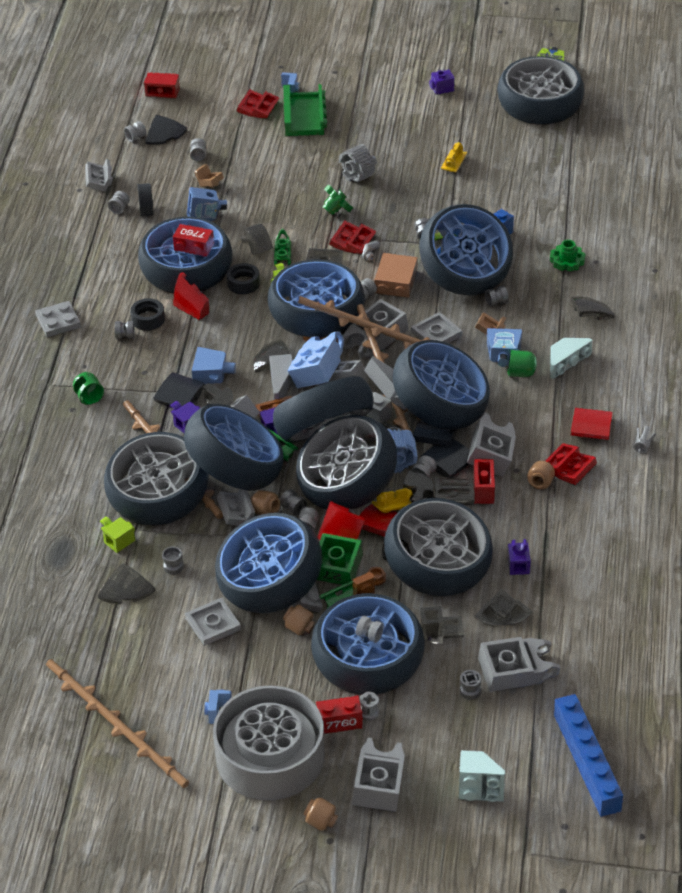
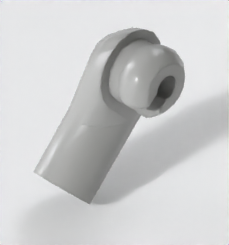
M378 241L365 244L362 253L364 260L372 261L374 259L372 251L379 249L380 244Z

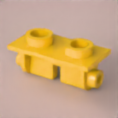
M461 143L454 144L453 149H451L441 167L442 170L457 173L467 155V152L463 151Z
M404 488L395 492H382L377 496V501H372V504L384 513L392 510H401L412 503L410 502L412 491Z

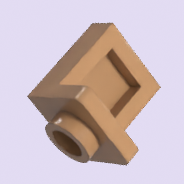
M204 164L194 172L200 187L210 186V188H213L224 179L222 172L211 173L207 164Z
M483 312L475 328L486 335L487 328L505 329L506 325H504L506 317L503 316L498 322Z

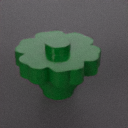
M329 184L325 187L324 190L330 196L325 200V204L322 207L331 215L337 214L342 207L347 212L354 208L346 200L347 196L341 190L337 192Z
M567 239L562 241L560 245H557L556 249L551 250L550 262L553 263L554 268L560 271L566 269L572 272L579 270V266L585 264L586 254L582 252L581 247L576 246L573 240Z

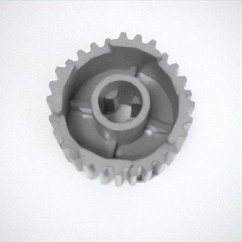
M364 144L344 151L339 156L338 160L340 163L342 162L341 165L344 169L343 176H345L347 181L360 182L372 176L375 172L376 157L370 155L371 153Z

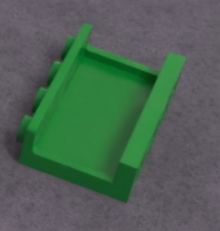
M318 84V92L290 93V85H283L285 136L324 135V128H327L325 90H322V84Z

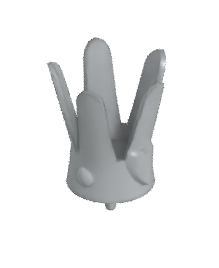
M649 426L644 428L641 436H639L640 429L637 428V439L633 448L638 453H646L657 433H653L647 440Z

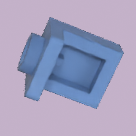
M282 73L281 85L282 87L283 85H290V93L299 92L300 84L297 81V74Z
M210 690L209 702H205L204 713L209 717V724H214L219 707H223L232 698L230 690Z

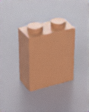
M383 253L374 279L377 287L376 293L409 298L418 271V257Z

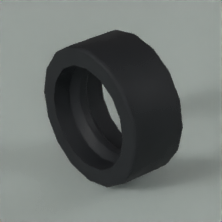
M151 183L138 184L140 216L154 215Z
M239 263L233 265L226 273L227 287L236 294H249L256 291L260 286L259 270L252 264ZM241 276L251 277V279L247 281L235 280L236 278Z
M141 299L131 307V321H134V326L137 329L144 331L154 330L165 322L164 306L156 299ZM144 312L157 313L151 317L139 316L141 313Z

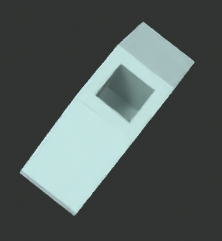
M563 338L553 344L550 352V377L554 379L562 375L566 370L575 366L584 358L589 357L592 353L593 340L590 338Z

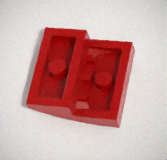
M249 89L238 105L236 112L256 118H267L280 98L267 91L261 95Z
M344 220L330 240L329 245L342 251L362 254L365 244L370 243L376 231L362 223L357 227Z
M575 408L570 436L609 440L613 412Z
M562 443L545 460L553 466L555 477L574 485L597 464L596 457L582 454L579 451V447Z
M330 502L317 537L320 540L322 533L358 540L366 519L348 512V508Z
M370 504L359 515L366 519L362 529L385 537L391 520L398 512L392 510L384 513L379 511L373 504Z

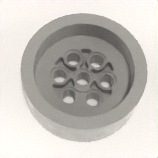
M281 686L251 688L228 700L215 718L213 738L217 769L224 782L237 793L258 800L284 799L298 794L309 787L320 774L325 757L323 720L316 705L302 693Z

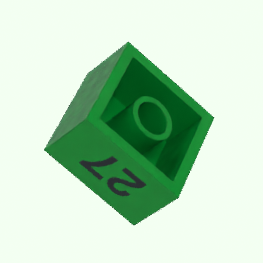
M322 533L319 542L322 550V565L317 580L343 585L355 579L363 557L362 541Z

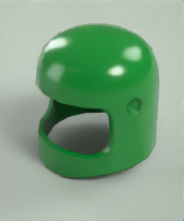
M511 350L507 371L508 376L523 378L533 376L537 368L535 354L530 351Z
M83 372L74 378L73 390L78 395L82 404L91 405L97 403L103 397L104 388L93 373Z

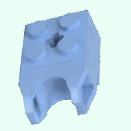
M340 331L331 333L323 340H320L319 336L311 337L299 350L298 355L288 369V373L297 388L327 383L341 361L340 355L343 352L344 338Z

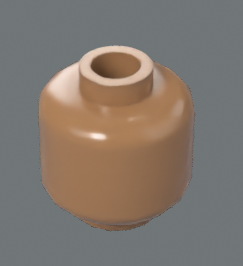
M537 461L528 472V482L536 489H545L551 485L555 476V470L550 463Z
M258 490L251 497V503L257 515L277 513L280 508V500L274 492Z
M301 605L291 606L283 618L285 627L300 636L305 632L310 633L315 625V622H313L314 614Z
M320 797L315 800L311 799L303 814L306 816V823L320 831L326 830L328 826L332 828L338 818L335 815L336 806Z

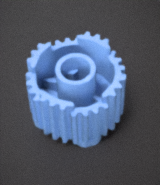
M387 429L396 445L397 463L395 473H401L405 467L408 468V466L417 463L418 456L415 438L410 430L400 431L398 429L396 431L394 429L392 431Z

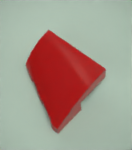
M182 272L179 274L176 282L173 306L201 320L209 314V299L199 291L195 284L190 285L185 280L186 274Z

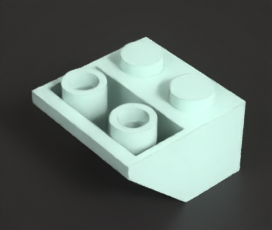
M461 750L459 799L504 802L505 770L484 752Z

